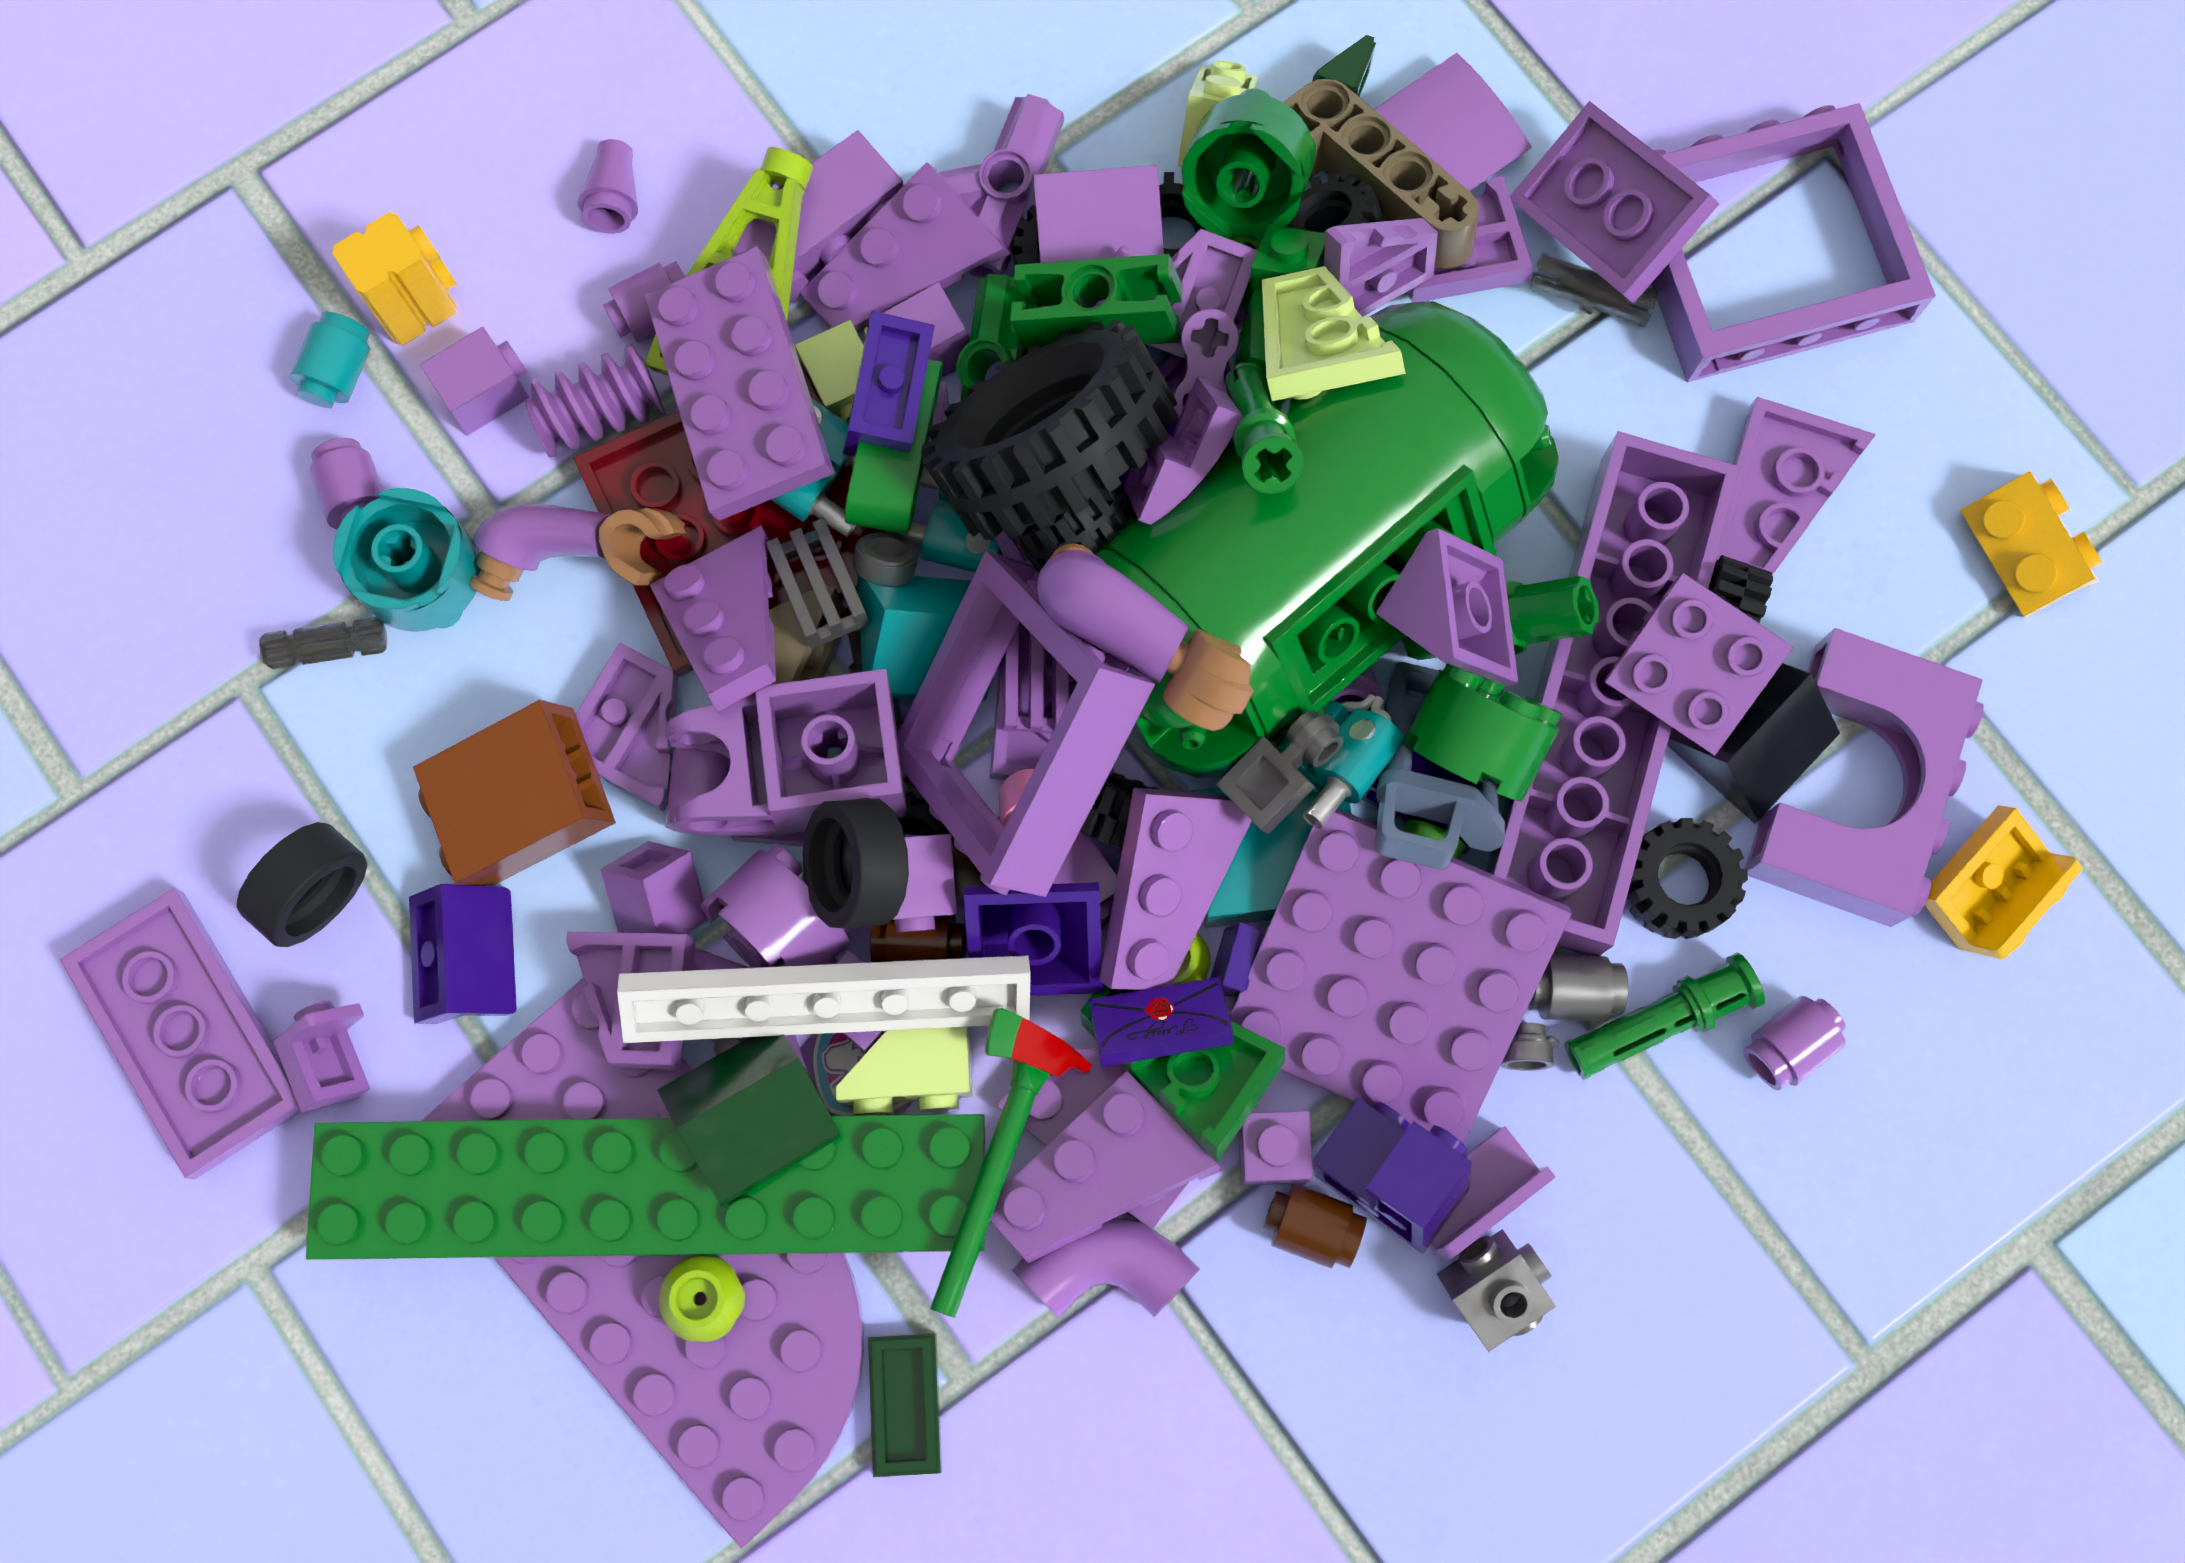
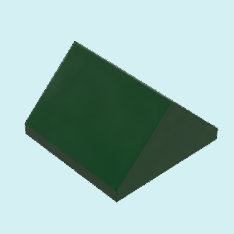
M784 1034L780 1036L748 1037L657 1089L678 1133L721 1206L841 1137L800 1058Z

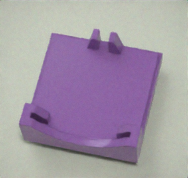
M1681 572L1656 608L1644 616L1643 620L1645 622L1639 631L1634 630L1629 646L1606 676L1604 682L1715 756L1794 646Z

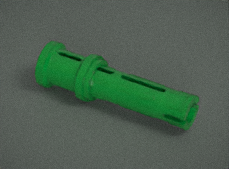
M1240 363L1235 366L1239 378L1236 380L1235 375L1229 371L1225 380V386L1232 402L1242 414L1239 423L1236 425L1233 439L1236 452L1241 458L1243 476L1248 484L1259 492L1268 494L1284 492L1294 486L1302 476L1305 465L1302 449L1296 442L1293 424L1287 415L1276 409L1274 401L1271 400L1264 370L1255 363Z
M1736 952L1726 957V965L1696 979L1687 975L1677 980V984L1672 986L1673 992L1661 999L1606 1023L1587 1034L1564 1042L1565 1050L1577 1074L1581 1076L1582 1080H1585L1605 1070V1068L1656 1046L1679 1033L1690 1029L1695 1032L1702 1031L1704 1033L1715 1028V1020L1746 1005L1752 1009L1764 1005V991L1750 963L1742 954Z

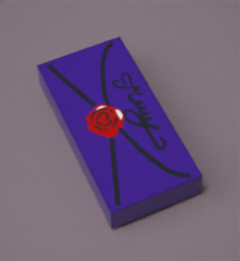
M1220 977L1089 999L1090 1014L1101 1067L1233 1044V1029Z

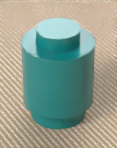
M328 311L323 312L319 322L311 323L289 374V379L298 386L297 395L323 408H332L335 402L348 403L370 352V347L367 344L370 335L369 330L359 322L342 314Z

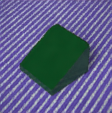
M1369 35L1362 37L1318 69L1313 76L1312 82L1319 79L1337 80L1360 97L1370 73L1376 42H1374L1375 37Z

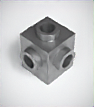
M1503 1229L1491 1237L1484 1236L1478 1238L1460 1253L1456 1261L1436 1273L1450 1298L1488 1352L1512 1336H1521L1530 1332L1538 1326L1546 1313L1557 1307L1541 1285L1552 1278L1546 1266L1529 1242L1517 1250Z

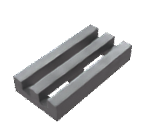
M824 518L813 522L815 530L805 535L801 528L789 532L792 540L780 544L778 538L766 542L811 649L870 624ZM822 546L852 615L842 619L839 618L811 553L812 550ZM798 556L801 559L828 625L818 629L815 627L788 563L789 560Z

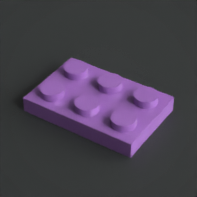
M1591 101L1585 105L1510 196L1515 205L1633 304L1719 206V203L1707 191Z

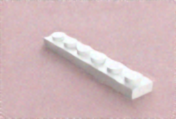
M1028 955L619 974L617 994L623 1043L780 1036L783 1034L803 1035L989 1026L996 1008H1004L1029 1020L1031 973Z

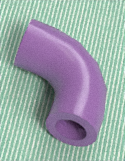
M1113 1218L1103 1223L1101 1229L1029 1264L1023 1258L1011 1271L1058 1318L1084 1292L1093 1286L1102 1284L1121 1287L1130 1293L1153 1317H1156L1199 1272L1200 1268L1175 1243L1145 1223Z

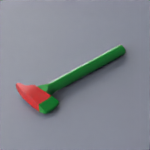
M996 1008L993 1012L987 1032L985 1053L987 1056L1002 1057L1013 1062L1011 1088L930 1307L931 1310L955 1318L1036 1095L1039 1094L1040 1089L1049 1076H1061L1069 1068L1079 1073L1087 1074L1092 1067L1078 1051L1065 1041L1035 1023L1004 1008Z

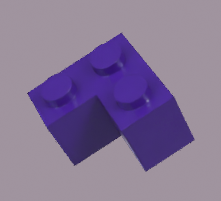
M1358 1098L1312 1160V1166L1316 1178L1421 1254H1424L1469 1191L1472 1161L1463 1156L1467 1151L1466 1146L1447 1130L1433 1125L1428 1131L1415 1121L1410 1125L1401 1114L1388 1105L1378 1102L1373 1108Z

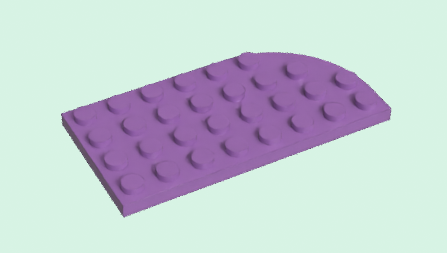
M583 977L421 1121L671 1118L657 1089L689 1072L692 1068L682 1057L680 1070L617 1068L608 1064L598 1037V1019L589 1010L582 987L586 986ZM845 1253L494 1258L741 1549L797 1498L817 1476L832 1455L846 1428L855 1404L864 1357V1322L861 1300L853 1271ZM693 1256H712L727 1261L734 1268L745 1291L743 1311L735 1321L732 1329L722 1338L711 1342H692L678 1337L668 1328L659 1309V1292L664 1279L675 1265ZM703 1292L697 1293L695 1296L696 1304L700 1306L705 1304L706 1295Z

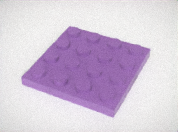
M1337 808L1322 829L1315 828L1321 825L1317 819L1315 820L1250 969L1248 989L1239 993L1229 1016L1230 1021L1285 1047V1063L1280 1070L1356 1102L1360 1098L1373 1108L1378 1102H1382L1401 1114L1410 1125L1415 1121L1428 1131L1433 1125H1437L1450 1132L1464 1144L1572 914L1571 909L1564 904L1453 857L1448 867L1441 870L1379 855L1374 847L1377 825Z

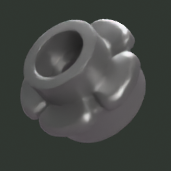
M1520 1023L1501 1063V1067L1517 1071H1537L1552 1068L1554 1066L1553 1049L1560 1047V1041L1553 1036L1546 1037V1026L1543 1024Z

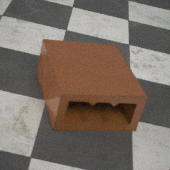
M539 699L413 766L420 786L418 792L420 804L432 820L441 845L439 849L441 863L448 874L452 876L454 884L492 887L616 823L574 709L571 707Z

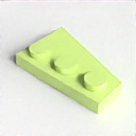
M1325 266L1262 280L1266 379L1272 401L1286 398L1309 399L1317 396L1321 391L1406 374L1401 350L1392 340L1385 342L1380 337L1378 324L1369 315L1364 317L1360 315L1354 307L1353 297Z

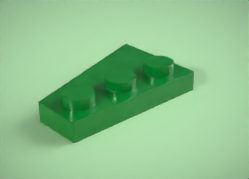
M1102 983L1103 993H1093L1089 999L1140 991V989H1111ZM1088 999L1080 1010L1081 1023L1095 1038ZM1232 1021V1045L1120 1064L1217 1163L1285 1063V1047Z

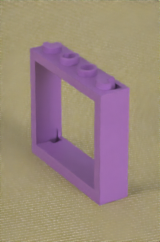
M1860 103L1838 109L1834 105L1822 106L1810 111L1803 118L1779 123L1778 120L1764 121L1753 126L1746 133L1726 138L1718 134L1710 135L1696 141L1688 148L1669 153L1662 149L1654 150L1696 183L1834 147L1887 282V285L1712 331L1681 248L1651 285L1687 383L1913 323L1936 297Z
M986 550L898 733L902 770L906 774L905 780L920 792L930 806L929 812L931 815L945 825L955 839V847L970 858L981 873V881L987 887L1006 896L1009 890H1015L1046 897L1155 684L1147 676L1118 658L1056 625L1039 601L1037 590L1039 572L1033 565ZM1021 622L1074 678L1077 685L1014 811L1004 827L952 760Z

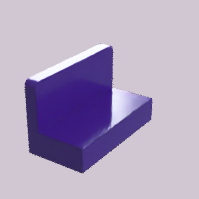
M876 311L871 312L842 454L855 457L859 442L910 453L935 325Z
M439 884L409 896L414 1024H439L461 1016H507L515 1013L517 1005L511 891L506 887Z

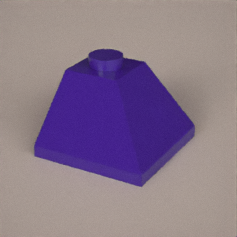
M1099 882L1052 884L1046 897L1015 890H1009L1006 896L987 886L964 887L963 896L968 958L1028 955L1031 973L1030 996L1103 993L1102 982L1099 981L1102 967Z

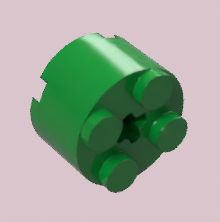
M1255 88L1247 89L1240 95L1224 99L1213 106L1201 120L1183 159L1181 169L1184 203L1198 224L1207 231L1233 240L1234 235L1243 237L1254 236L1252 241L1262 240L1268 225L1286 227L1299 209L1313 169L1316 153L1315 141L1311 137L1305 122L1291 107L1270 97L1265 91Z
M1447 663L1443 670L1438 671L1403 742L1413 745L1412 750L1470 782L1475 784L1478 781L1487 783L1488 779L1500 784L1495 793L1516 801H1523L1560 731L1557 724L1562 714L1527 696L1523 698L1508 690H1504L1506 687L1504 684L1494 682Z

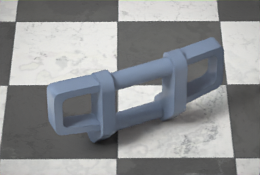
M1398 662L1389 682L1388 700L1384 704V711L1390 715L1391 722L1398 727L1403 734V738H1405L1424 700L1423 698L1405 695V690L1409 689L1427 694L1439 670L1406 662ZM1403 743L1377 781L1376 799L1379 803L1374 845L1376 852L1385 857L1442 870L1448 867L1456 850L1459 836L1470 848L1487 852L1500 848L1505 842V821L1499 814L1500 794L1495 793L1500 784L1488 779L1487 783L1478 781L1477 784L1474 783L1473 787L1411 771L1413 745ZM1395 811L1447 824L1444 839L1437 840L1399 830L1394 824Z

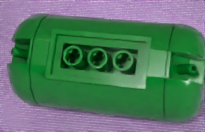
M1434 301L1389 305L1371 315L1370 317L1378 324L1380 337L1385 342L1392 340L1401 350L1406 374L1321 391L1317 396L1309 399L1286 398L1274 401L1276 409L1287 415L1293 424L1296 442L1303 452L1304 469L1302 476L1294 486L1284 492L1274 494L1262 493L1252 488L1243 476L1241 458L1235 449L1233 433L1227 446L1207 475L1175 508L1152 525L1139 521L1136 513H1134V517L1128 519L1130 523L1125 529L1116 533L1117 537L1110 543L1104 544L1103 548L1095 554L1105 564L1125 575L1188 624L1189 628L1183 640L1189 643L1195 630L1201 629L1213 634L1214 637L1239 645L1242 650L1241 657L1251 664L1249 685L1254 690L1242 714H1234L1231 721L1223 729L1217 731L1204 729L1188 722L1166 704L1163 693L1172 676L1171 673L1166 671L1159 684L1151 680L1155 686L1128 737L1161 766L1196 778L1223 775L1230 771L1263 736L1271 740L1297 716L1300 717L1311 710L1318 712L1405 636V634L1377 615L1376 612L1395 581L1400 577V573L1426 532L1439 528L1497 556L1494 545L1521 523L1537 507L1554 485L1559 456L1554 438L1551 436L1550 427L1545 424L1548 409L1544 394L1524 363L1501 338L1479 321Z

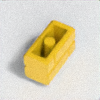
M388 212L366 225V233L361 234L356 231L333 245L332 254L395 344L398 343L404 346L426 332V325L429 324L435 327L457 313V305L448 290L458 284L419 224L407 230L397 214Z

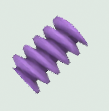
M631 344L624 346L625 365L621 367L608 353L601 354L602 374L596 375L584 361L578 363V383L573 384L561 370L555 371V391L549 392L537 378L531 380L532 400L525 401L533 427L549 458L557 456L558 436L571 450L579 448L580 428H583L594 441L603 439L604 419L617 432L626 430V411L628 410L641 424L649 422V402H653L662 414L666 415L648 367L645 365L642 356Z

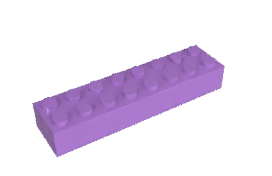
M1617 431L1601 458L1568 576H1582L1590 580L1593 593L1598 599L1599 622L1595 623L1592 635L1550 641L1534 699L1562 714L1557 724L1560 731L1524 800L1516 801L1506 797L1501 815L1505 821V842L1497 850L1491 851L1486 869L1488 873L1570 907L1572 914L1557 946L1593 956L1602 955L1615 944L1672 728L1605 683L1604 679L1629 646L1634 630L1638 632L1644 624V616L1656 608L1681 572L1709 589L1741 468L1738 465Z

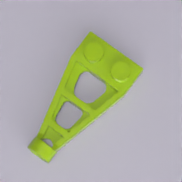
M768 147L760 169L755 170L685 277L733 257L735 247L750 221L757 219L774 224L776 235L768 264L787 321L801 203L814 168L813 165L805 158L791 151L778 147ZM775 184L783 189H774L772 187ZM655 334L645 365L654 372L669 376L658 338Z

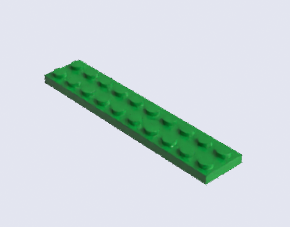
M985 1115L831 1116L841 1137L724 1206H721L671 1118L315 1123L305 1260L951 1252L985 1159ZM985 1237L979 1252L985 1251Z

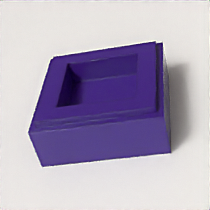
M1241 922L1224 929L1210 977H1220L1224 996H1233L1248 989L1250 982L1248 979L1249 972L1263 935L1261 929Z

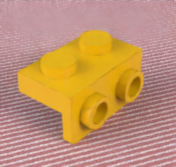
M2031 471L2026 472L1960 510L2025 618L2085 586L2088 588L2098 583L2099 580L2092 569L2103 563L2086 533L2082 531L2072 537L2060 515L2071 509L2053 479L2049 478L2040 483Z
M1998 805L1933 878L1930 893L1924 906L1959 950L1996 959H2005L2024 942L2028 932L2047 910L2064 896L2067 887L2079 875L2083 867L2073 856L2050 853L2017 808Z

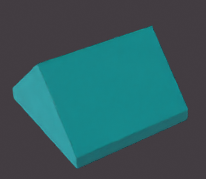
M857 575L858 596L870 622L869 625L860 628L862 672L886 669L892 697L915 699L971 581L915 576L911 582L905 585L883 586L871 583ZM989 685V687H988V689H987V691H986V693H985V695H984V697H983L981 703L984 702V701L987 699L990 685Z

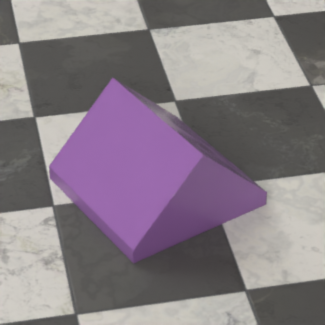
M1439 528L1426 532L1376 614L1445 663L1506 686L1517 684L1518 676L1503 559Z

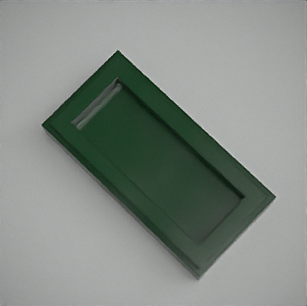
M937 1333L868 1337L873 1477L942 1473Z

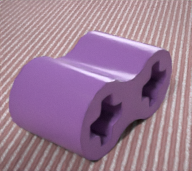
M1202 309L1191 315L1182 326L1179 335L1180 347L1185 356L1186 368L1183 378L1176 385L1173 392L1178 405L1174 406L1178 418L1184 408V395L1190 394L1197 376L1221 385L1227 393L1224 384V370L1227 361L1236 350L1238 329L1233 319L1225 312L1216 309ZM1206 320L1215 321L1216 332L1225 334L1226 339L1224 346L1213 348L1211 357L1201 355V345L1191 342L1192 331L1203 329Z

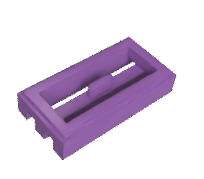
M1018 625L1003 656L1002 731L1053 733L1069 701V673L1052 656V718H1043L1044 646L1029 632V717H1018Z

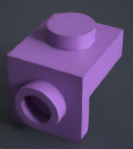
M323 1001L305 1007L293 1016L295 1023L273 1040L301 1113L355 1100L370 1090L347 1032L351 1026L365 1016L360 1003L335 1008L332 1001Z

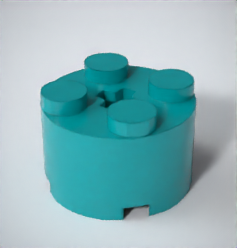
M393 488L376 494L379 498L369 502L362 508L358 505L354 507L342 520L333 544V560L337 572L340 574L349 592L377 619L399 630L419 632L435 628L446 629L456 624L476 594V590L470 587L469 584L472 575L478 574L481 568L476 564L479 555L478 548L473 544V539L453 514L435 497L423 491L410 488Z

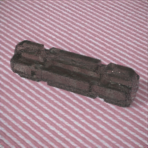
M377 617L356 619L353 621L352 626H346L345 621L295 628L293 635H287L286 630L264 633L259 639V647L263 664H266L271 669L292 667L295 665L296 660H301L302 664L305 665L353 658L355 651H360L362 656L380 654L387 650L388 638L384 623Z

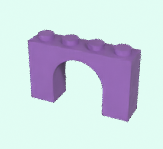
M1834 628L1815 645L1807 672L1812 674L1831 714L1866 726L1877 733L1891 747L1900 764L1903 776V794L1899 808L1886 826L1863 829L1845 826L1792 806L1778 803L1760 819L1745 869H1747L1749 877L1892 927L1912 917L1913 914H1919L1928 899L1931 879L1924 876L1930 856L1936 855L1939 852L1948 833L1949 820L1942 818L1948 796L1952 797L1958 791L1966 772V761L1961 760L1960 756L1965 739L1972 737L1983 715L1984 705L1977 701L1983 679Z

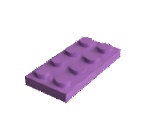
M758 246L644 294L709 513L720 521L835 473L767 258Z
M175 888L169 890L59 959L184 1178L197 1179L300 1112L273 1042L184 892Z

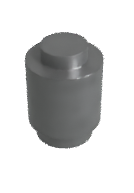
M1552 954L1529 1005L1537 1006L1538 1013L1544 1020L1606 1021L1610 1015H1622L1627 1006L1629 993L1626 968L1623 963H1611L1607 956Z

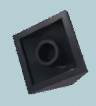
M1782 663L1715 756L1673 727L1671 728L1667 746L1755 824L1834 741L1840 732L1812 674Z

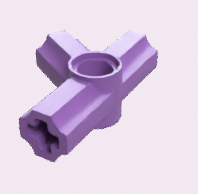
M1027 94L1025 97H1015L995 149L984 159L982 164L939 172L1011 253H1013L1014 236H1017L1016 227L1021 218L1028 220L1027 210L1035 205L1033 175L1044 174L1064 123L1063 111L1054 107L1047 99ZM1008 182H1015L1021 185L1017 190L1010 193L996 191L998 187ZM1012 254L994 263L987 261L968 271V273L976 277H986L988 274L1004 275Z

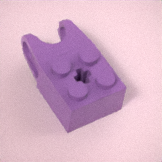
M886 669L767 685L719 712L716 711L713 704L683 712L670 719L666 724V738L671 746L700 752L718 753L730 760L729 772L725 780L717 788L700 794L674 809L675 827L680 831L705 836L784 835L805 832L812 812L821 803L838 800L881 799L893 809L897 818L908 817L893 698ZM841 747L842 753L834 758H827L829 748Z

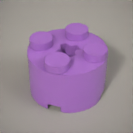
M775 844L768 852L758 850L700 904L701 909L711 924L719 916L727 922L732 929L723 936L724 940L751 968L826 965L849 944L847 936L849 930L848 928H830L817 916L809 900L808 886L798 877L803 872L802 867L779 844Z

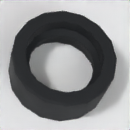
M881 799L838 800L821 803L812 812L806 827L802 851L803 876L805 884L808 886L809 900L817 916L830 928L844 929L887 924L898 915L906 896L909 877L908 849L899 820L893 809Z
M316 822L303 826L280 840L264 854L249 872L239 890L236 908L241 916L274 946L291 947L306 941L321 931L340 914L362 884L368 863L364 854L332 825Z

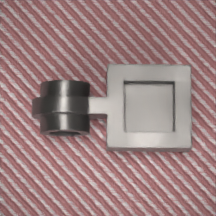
M1314 710L1308 711L1300 716L1289 728L1286 739L1291 744L1282 753L1263 736L1217 785L1260 830L1269 834L1315 788L1298 768L1303 763L1308 762L1314 767H1320L1330 761L1340 750L1343 738L1338 734L1339 724L1328 714L1319 715Z

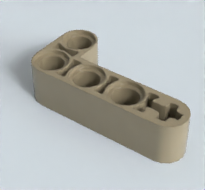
M1315 80L1305 85L1283 102L1302 118L1310 131L1311 137L1315 141L1316 153L1309 180L1322 170L1328 176L1340 173L1343 182L1349 174L1358 176L1360 183L1365 179L1371 185L1372 191L1374 190L1384 221L1423 218L1438 232L1435 267L1455 268L1467 262L1472 256L1479 213L1477 199L1468 189L1346 85L1337 80Z

